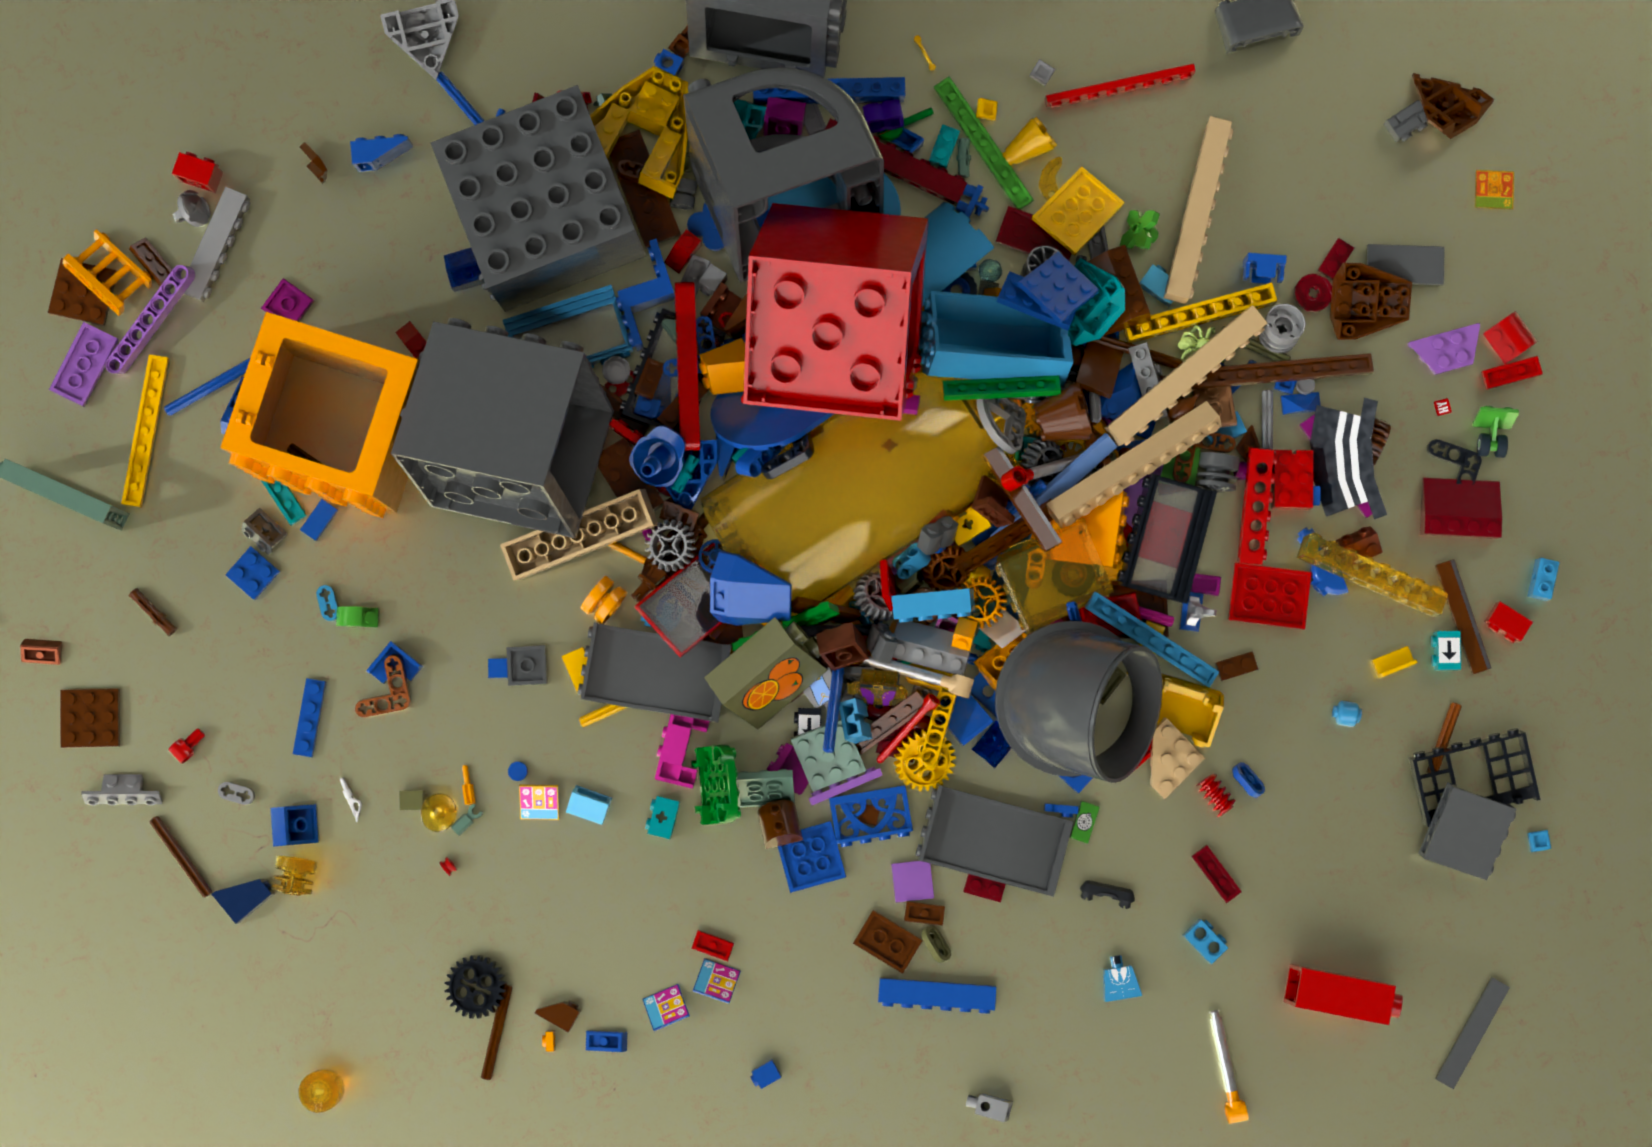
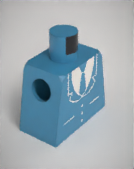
M1121 955L1111 956L1112 968L1103 970L1104 1001L1109 1002L1142 996L1133 967L1131 965L1123 966Z

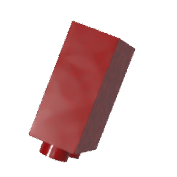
M1290 964L1283 1002L1297 1008L1389 1025L1391 1017L1399 1018L1401 1014L1403 996L1395 994L1396 986L1381 981Z

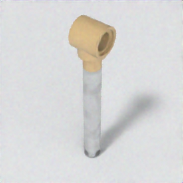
M869 656V659L863 661L864 665L868 663L871 667L949 688L948 691L951 694L964 698H969L974 679L955 674L949 677L893 660L889 664L879 662L872 656Z

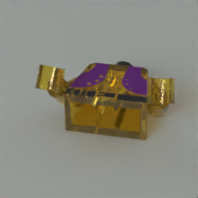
M862 669L860 680L847 683V694H859L863 696L864 703L873 704L877 709L891 706L893 699H906L908 689H905V686L902 684H897L899 672Z

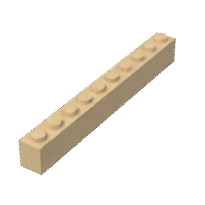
M1210 116L1206 123L1164 299L1186 304L1193 297L1195 288H1192V284L1198 278L1199 270H1196L1197 264L1202 261L1203 252H1201L1202 245L1205 246L1208 237L1205 231L1211 225L1212 217L1209 215L1210 211L1215 208L1216 199H1214L1215 192L1218 193L1221 184L1218 178L1219 175L1223 174L1225 164H1222L1223 158H1226L1229 152L1227 142L1231 140L1234 129H1231V121Z
M1253 305L1248 307L1104 428L1118 446L1130 444L1135 439L1133 436L1137 432L1141 434L1149 428L1148 423L1151 420L1157 421L1164 415L1162 413L1163 410L1167 407L1168 409L1174 407L1178 403L1176 399L1181 395L1183 397L1187 396L1193 391L1191 387L1194 384L1200 385L1207 379L1205 376L1207 373L1217 371L1224 359L1230 360L1236 354L1234 351L1238 347L1244 348L1250 343V337L1253 335L1257 337L1265 330L1263 326L1267 324L1266 320Z
M1207 401L1048 502L1046 505L1050 516L1061 529L1072 525L1077 519L1088 515L1097 506L1105 504L1111 497L1119 495L1125 488L1136 484L1139 479L1153 473L1155 469L1163 464H1167L1178 454L1184 453L1192 445L1201 442L1209 434L1218 431L1222 427L1220 416Z

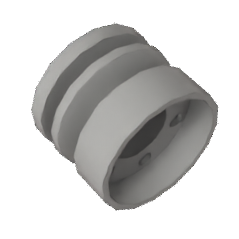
M1278 304L1267 313L1265 317L1267 324L1263 326L1265 330L1259 334V340L1270 352L1277 354L1286 353L1293 349L1303 334L1306 326L1305 317L1293 305Z

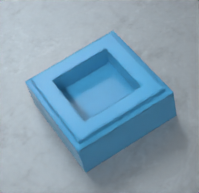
M1548 830L1527 833L1531 852L1551 849Z

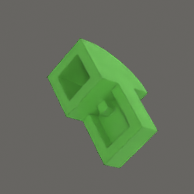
M337 607L336 626L378 627V608Z

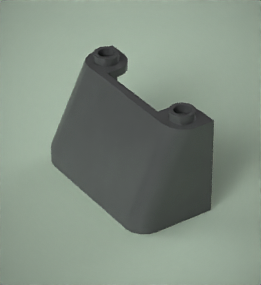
M1226 0L1220 2L1219 6L1215 9L1227 54L1235 52L1238 47L1242 46L1243 48L1247 44L1281 35L1285 37L1288 33L1290 37L1298 36L1304 28L1294 0H1237L1233 2Z

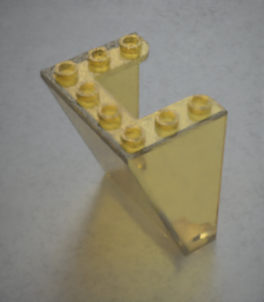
M1085 518L1076 520L1072 525L1066 526L1063 529L1060 527L1054 529L1062 543L1047 552L1043 551L1034 537L1009 547L998 555L995 567L999 578L1003 577L1005 582L1003 584L1006 595L1010 594L1012 602H1010L1014 613L1018 612L1019 626L1021 630L1025 629L1027 634L1068 615L1066 606L1068 602L1075 601L1078 609L1086 606L1094 591L1103 597L1114 592V586L1103 567L1092 541V536L1087 528L1088 525Z

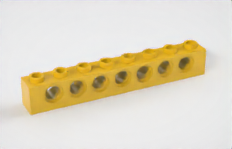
M1268 283L1150 315V321L1124 329V333L1128 343H1135L1194 327L1195 325L1198 326L1239 315L1252 305L1256 309L1272 306L1277 302L1273 283Z

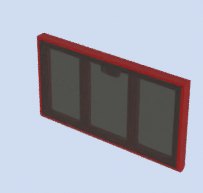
M728 530L718 538L727 542L732 547L734 554H738L764 568L731 531ZM715 543L709 545L703 551L710 552L712 549H715ZM718 543V549L730 552L727 547ZM702 553V560L707 566L710 562L709 556ZM698 555L690 561V564L684 565L683 569H679L634 606L680 658L723 624V622H719L710 613V577L712 573L706 571L701 566Z

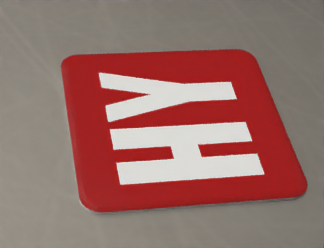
M1448 398L1434 401L1437 416L1452 412Z

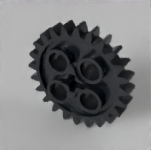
M471 955L470 961L467 957H464L463 963L460 961L456 962L458 968H450L453 974L446 975L450 978V981L444 983L449 985V989L444 990V992L450 993L446 1000H453L450 1007L457 1006L455 1012L459 1013L462 1011L463 1017H466L468 1013L470 1019H474L475 1014L477 1019L482 1018V1013L485 1017H488L489 1011L492 1013L496 1012L494 1006L501 1007L499 1000H505V997L501 994L502 992H507L506 989L502 988L503 985L507 984L506 981H502V978L506 975L499 974L502 968H495L496 961H492L489 964V957L483 960L481 955H478L477 959L474 955ZM470 969L474 971V977L472 979H469L468 977V971ZM488 976L492 981L489 987L485 985V979ZM461 979L470 984H476L477 987L489 990L491 994L489 995L482 990H475V987L461 983ZM463 987H465L467 990V994L464 998L460 994V991ZM479 995L484 997L482 1005L477 1001Z

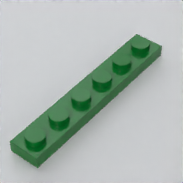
M1059 375L943 381L944 401L1056 396L1061 394Z
M829 601L821 602L818 606L805 609L802 613L791 616L789 621H782V623L787 627L793 621L799 626L815 625L840 614L839 608ZM753 635L740 638L737 642L732 643V651L735 652Z

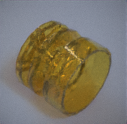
M277 855L275 868L283 871V874L273 876V879L280 880L281 884L272 883L271 888L284 894L297 896L311 895L312 889L304 888V885H314L313 881L306 879V875H314L316 873L317 861Z
M319 1069L307 1075L301 1081L298 1089L299 1099L307 1110L315 1113L325 1112L337 1106L342 1100L345 1093L344 1082L335 1071ZM323 1089L324 1093L321 1095L317 1094L316 1090Z

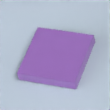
M912 861L891 864L896 903L934 898L930 863Z

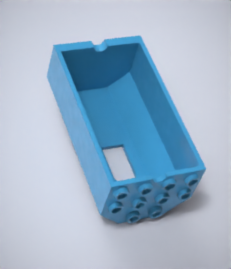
M930 291L928 299H925L921 318L919 347L921 353L919 355L922 357L920 363L922 365V373L927 376L963 379L1059 375L1060 386H1064L1073 364L1071 340L1067 330L996 302L998 298L996 296Z

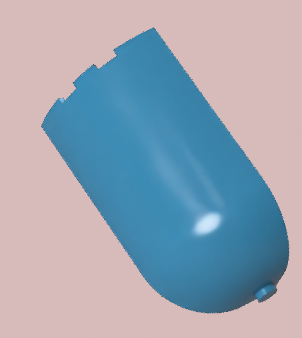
M943 202L924 217L928 218L922 306H924L925 299H928L930 291L941 292L994 249V246L980 229L975 230L969 224L971 220L962 211L958 214L954 211L955 207L947 202Z

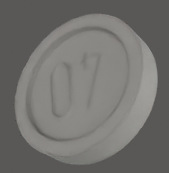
M1313 379L1296 381V389L1299 393L1307 395L1314 391L1315 382Z

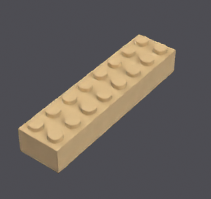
M638 489L584 511L576 538L536 530L501 544V548L513 580H521L655 527L658 521L646 489Z

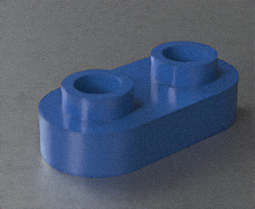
M1240 762L1233 767L1234 778L1246 790L1248 795L1258 798L1265 792L1263 782L1247 764Z

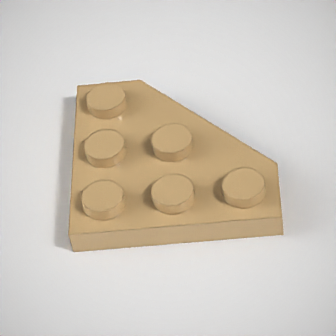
M1165 717L1156 726L1152 739L1150 760V785L1163 799H1166L1205 759Z

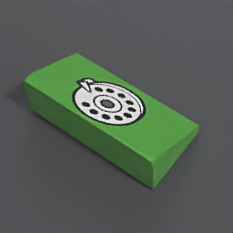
M1081 801L1069 838L1088 844L1100 808L1099 806Z

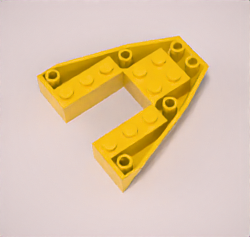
M653 66L618 89L590 114L607 159L627 122L660 136L640 173L638 183L673 199L684 172L688 134L683 95L689 93L688 82Z

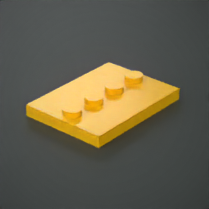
M1081 166L1033 215L1032 220L1075 256L1124 206L1125 202Z

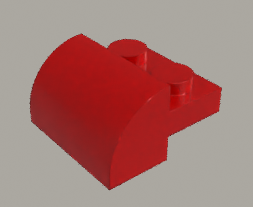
M1514 311L1483 333L1504 364H1507L1538 342L1517 311Z

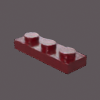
M1205 845L1191 856L1225 903H1228L1242 892L1208 845Z

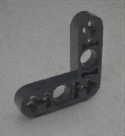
M811 431L792 442L793 448L769 460L761 467V472L766 479H774L813 456L814 446Z
M1438 439L1428 443L1427 453L1430 456L1460 466L1456 484H1462L1460 482L1461 476L1466 473L1470 475L1471 480L1474 481L1472 485H1474L1482 462L1481 456L1478 453ZM1437 443L1439 444L1438 448L1443 450L1445 449V446H1447L1448 448L1445 451V457L1442 456V454L1444 453L1442 451H1437L1436 453H1434V449L1431 448V446H1434ZM1455 449L1459 452L1457 460L1449 457L1450 450ZM1472 456L1477 461V464L1475 463L1471 467V470H1475L1474 473L1470 470H1464V467L1469 468L1470 461H1468V458Z

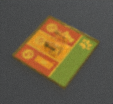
M1476 170L1475 208L1513 209L1514 171Z

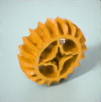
M978 576V582H975L974 578H970L972 584L969 585L965 581L964 585L967 587L966 589L974 588L975 604L979 597L986 600L983 608L980 605H975V609H979L984 618H975L973 616L961 618L968 617L967 619L980 623L981 629L984 628V622L987 623L988 627H991L990 620L998 623L995 617L998 615L1003 618L1004 616L999 611L1000 609L1003 611L1007 609L1001 606V603H1007V599H1001L1006 593L998 592L1002 589V586L994 587L996 585L995 580L989 584V577H986L984 582H982L981 576ZM979 587L990 588L994 594L983 596ZM996 600V607L989 615L988 605Z

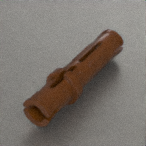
M135 588L128 595L153 620L152 623L155 626L158 625L167 636L175 633L177 627L138 588Z

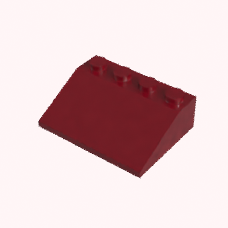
M1422 478L1420 535L1486 539L1502 538L1500 482L1476 480L1474 485H1472L1474 482L1472 480H1460L1462 484H1456L1457 479Z

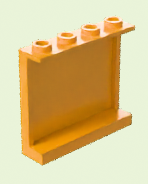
M1122 491L1119 495L1111 497L1105 504L1097 506L1088 515L1080 517L1072 525L1066 526L1063 529L1053 519L1050 524L1062 540V543L1047 551L1045 559L1053 562L1062 561L1117 569V565L1121 562L1119 549L1124 542L1122 528L1123 526L1125 527L1127 516L1124 515L1125 507L1128 508L1129 496H1127V493Z

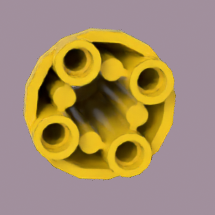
M1036 116L1026 123L1002 154L1011 166L1014 163L1018 164L1055 149L1054 147L1057 146V143L1048 134L1047 128Z

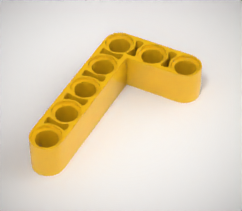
M914 663L909 664L910 666L932 671L949 677H952L954 675L951 673H947L944 671L936 670ZM905 676L910 684L939 691L937 698L940 701L944 698H948L951 701L949 706L945 707L940 704L933 710L921 752L922 764L927 768H933L937 765L957 695L951 694L948 691L949 688ZM937 717H944L946 721L943 725H938L935 723V719ZM933 735L940 737V741L936 744L931 743L929 740ZM933 754L935 756L934 761H925V755Z

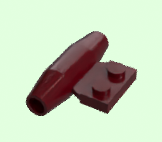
M875 703L869 704L867 708L868 717L865 718L874 721L894 705H883V708L877 709L875 708ZM925 715L908 735L913 738L914 731L920 735L921 729L927 734L931 717ZM935 719V723H936V724H938V725H943V724H944L943 722H940V721H938V720ZM908 722L878 742L876 753L881 754ZM907 736L903 739V741H908ZM900 743L897 747H903L904 745ZM897 747L889 755L890 757L895 758L894 754H900Z

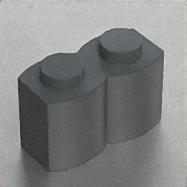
M944 516L939 518L936 523L925 525L921 529L917 547L924 554L930 555L936 553L940 548L950 546L955 540L959 524L950 516Z
M873 623L866 638L867 650L871 652L875 660L890 664L898 645L896 635L891 633L886 624Z

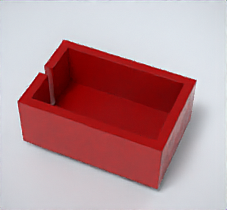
M1274 450V453L1277 454L1276 465H1273L1275 481L1274 484H1271V492H1273L1271 509H1312L1313 450H1295L1293 454L1292 450Z

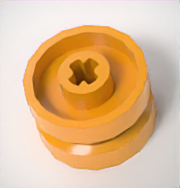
M604 576L597 583L580 607L588 615L597 609L594 614V620L599 624H604L617 611L627 595V591L620 586L612 590L614 581L608 576Z

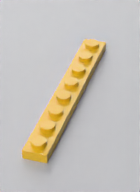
M150 354L148 357L121 501L122 505L142 508L169 364L168 357Z

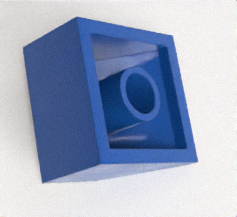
M316 804L270 808L273 847L319 843Z

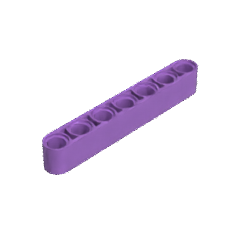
M177 265L173 268L107 359L106 369L108 372L124 374L128 371L195 278L193 268L185 265ZM185 269L186 277L183 279L181 272ZM172 285L175 286V292L173 294H171L170 287ZM161 300H163L164 307L162 309L159 308V303ZM150 315L153 317V322L151 324L148 323V318ZM139 330L142 333V337L140 339L137 338V333ZM127 346L131 348L129 355L126 353ZM117 361H118L119 364H120V367H119L118 370H116V368H115V363H116Z

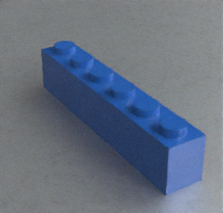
M880 978L878 1002H882V1006L893 1007L894 1003L901 1004L903 1008H913V1005H921V1009H932V1006H939L940 1010L952 1011L953 1007L959 1008L960 1012H971V1009H979V1013L990 1014L991 1010H995L996 986Z

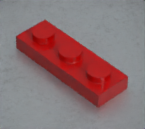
M1538 356L1483 370L1481 374L1485 388L1488 390L1540 376L1543 372Z

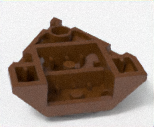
M1412 74L1428 123L1450 139L1475 125L1494 102L1491 96L1479 88L1466 89L1462 88L1461 84L1433 77L1430 80L1420 78V74Z

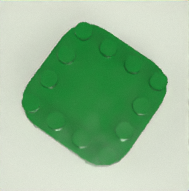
M724 744L694 749L696 760H691V768L699 767L702 806L694 807L695 813H700L701 815L700 824L710 825L734 822L736 818L741 816V810L738 806L739 789L736 784L738 771L734 761L736 758L735 748H730L729 745Z

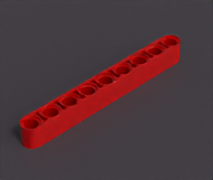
M675 282L679 433L686 442L685 451L700 450L694 282Z

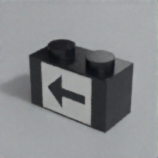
M798 708V712H794V723L798 724V731H794V737L821 726V708Z

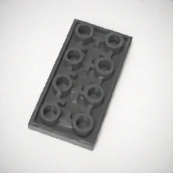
M1367 245L1368 266L1411 281L1414 285H1444V247Z

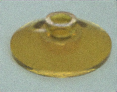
M437 793L425 800L421 808V820L427 829L434 832H442L453 824L457 812L453 799L446 794Z

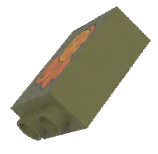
M774 617L704 678L726 708L756 729H759L828 671V669L820 660L821 656L815 637H808L795 621L787 627Z

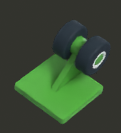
M1480 407L1473 421V427L1490 428V434L1481 433L1477 442V453L1479 456L1486 457L1490 451H1494L1495 457H1506L1508 437L1506 435H1497V429L1510 430L1519 415V410L1511 407Z

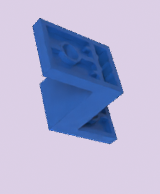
M657 239L650 240L651 246L647 247L651 261H656V265H653L657 278L617 291L619 297L615 298L620 312L624 311V315H621L626 330L630 329V333H627L632 347H636L637 351L642 350L644 346L633 313L675 300V294Z

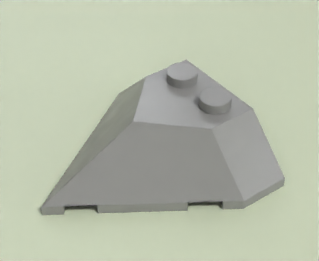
M438 0L435 4L402 12L397 10L381 14L380 17L385 34L437 80L459 17L455 0Z

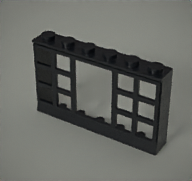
M1514 728L1507 730L1506 734L1493 733L1488 735L1489 738L1481 740V737L1470 739L1469 743L1456 742L1451 744L1449 748L1436 747L1432 749V752L1425 753V751L1413 753L1414 756L1408 757L1423 824L1429 827L1436 809L1428 810L1425 797L1436 795L1437 804H1439L1441 799L1440 793H1443L1445 789H1438L1436 776L1449 773L1451 783L1457 786L1450 754L1483 746L1493 795L1485 796L1486 798L1506 805L1507 803L1522 804L1524 803L1523 800L1531 798L1536 801L1540 800L1526 732ZM1518 737L1521 751L1508 754L1505 740ZM1500 742L1503 755L1490 758L1487 745ZM1445 755L1448 768L1435 772L1432 758ZM1522 755L1525 768L1511 771L1509 758ZM1427 759L1431 773L1420 775L1417 762ZM1504 759L1507 773L1494 776L1491 762ZM1526 773L1529 786L1515 789L1513 776ZM1431 777L1434 790L1424 793L1421 779ZM1508 777L1511 790L1498 793L1495 780Z

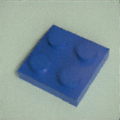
M250 546L225 575L253 600H256L280 571Z

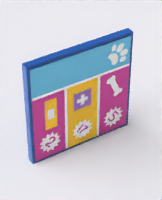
M704 958L693 992L729 1004L741 971Z
M678 984L642 999L653 1031H657L690 1016Z

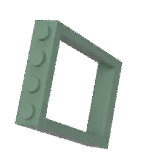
M4 459L0 463V478L105 525L122 531L129 517V513L8 459Z

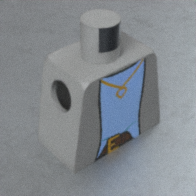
M830 667L827 668L828 671L803 691L815 708L825 705L828 710L832 669Z
M984 1093L980 1094L979 1097L968 1095L966 1106L976 1109L975 1114L1001 1122L1009 1120L1013 1104L1011 1100ZM985 1102L990 1104V1109L984 1107Z

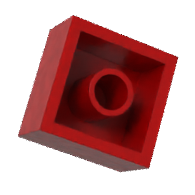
M186 151L185 154L179 152L172 174L182 183L216 193L223 171L219 168V165L215 164L214 160L206 157L202 160L197 158L196 154Z

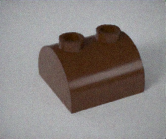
M776 800L758 809L757 813L765 849L803 840L794 802Z

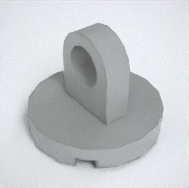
M193 190L181 193L177 201L179 210L172 215L175 223L187 221L195 227L207 224L211 212L206 200L203 197L200 198L197 195L198 193Z

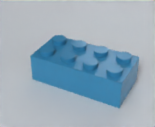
M974 588L892 596L894 619H899V623L911 622L913 617H918L919 621L931 620L934 615H938V619L952 618V614L957 613V617L971 616V612L976 611Z

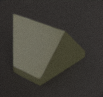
M921 569L908 579H901L897 574L894 575L895 583L905 595L911 594V592L924 584L921 579Z

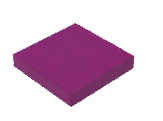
M283 278L261 309L265 312L299 322L314 303V300Z

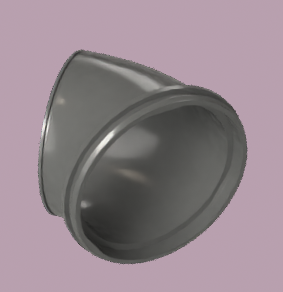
M1063 621L1049 624L1026 636L1016 645L1004 662L995 691L997 720L1001 732L1011 749L1034 768L1058 776L1073 777L1085 775L1110 783L1120 782L1138 767L1153 739L1162 701V675L1159 662L1149 648L1124 642L1103 627L1081 621ZM1122 661L1132 686L1131 713L1120 737L1107 750L1096 756L1094 733L1099 704L1112 673Z

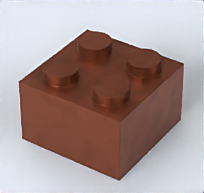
M852 622L844 623L839 627L826 629L816 634L819 654L833 671L869 659L865 638Z

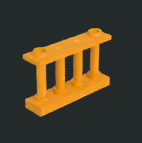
M96 229L94 231V239L96 241L78 257L73 258L68 253L63 258V264L110 309L120 316L124 312V300L142 284L150 289L152 287V277L146 270L142 271L112 244L110 238L104 232L100 233ZM101 246L109 252L91 270H86L82 266V263ZM114 259H117L123 267L105 283L98 281L96 275ZM129 271L137 278L119 295H114L110 292V288Z

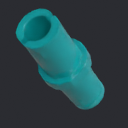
M690 454L688 455L671 489L682 494L688 480L693 477L691 474L700 461L698 458Z

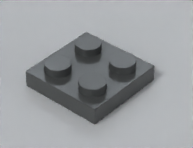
M545 645L506 647L508 686L547 684Z

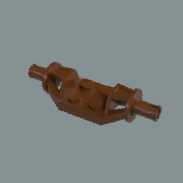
M706 509L698 518L694 531H687V533H694L690 539H696L699 535L695 545L692 543V546L697 548L690 552L695 555L694 557L699 554L704 539L708 537L704 528L715 518ZM672 530L667 536L671 538L673 535H677L678 532ZM683 538L680 542V548L682 551L684 550ZM661 542L657 546L658 552L662 547ZM668 542L670 545L668 549H673V542ZM670 553L663 559L671 562L679 557ZM647 558L642 573L637 576L641 584L631 594V597L634 600L636 599V602H640L650 591L655 590L677 571H673L672 568L670 571H665V566L663 569H658V564H652L654 558ZM664 579L658 585H655L659 580Z

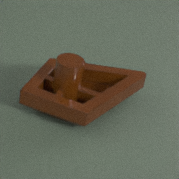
M1253 425L1248 428L1235 448L1246 463L1249 447L1261 448Z

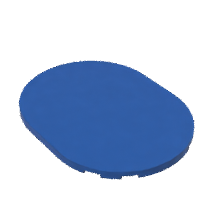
M744 391L718 394L713 401L710 413L713 429L722 441L735 448H752L754 451L769 450V447L777 445L782 447L790 444L834 415L833 413L741 403V397Z

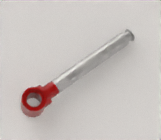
M1082 453L1028 469L1015 466L1002 475L1001 484L1006 490L1014 491L1020 486L1026 485L1029 480L1063 471Z

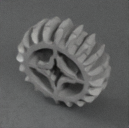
M672 519L670 523L668 520H664L663 524L661 522L657 523L658 529L655 527L651 528L653 534H647V537L651 539L650 541H645V544L650 545V548H646L645 552H651L647 558H654L652 564H658V569H663L665 566V571H670L671 568L673 571H677L678 566L680 569H683L684 563L690 564L688 557L694 558L695 555L690 552L697 549L692 546L696 539H690L694 533H687L689 526L681 528L683 522L679 521L676 525V520ZM670 529L678 532L677 535H673L671 538L663 533ZM682 538L684 540L683 551L680 548V542L682 541ZM658 540L661 542L662 545L659 552L657 549ZM668 542H673V549H668L670 546ZM670 553L679 557L671 562L663 559Z
M879 571L863 575L856 582V587L853 590L855 593L853 599L857 600L855 606H860L859 612L864 611L866 613L865 617L871 616L872 621L877 619L878 622L894 618L893 611H889L882 597L881 575ZM895 583L896 595H904Z

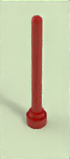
M928 693L923 699V706L877 757L878 763H883L928 711L935 710L940 705V700L934 694Z

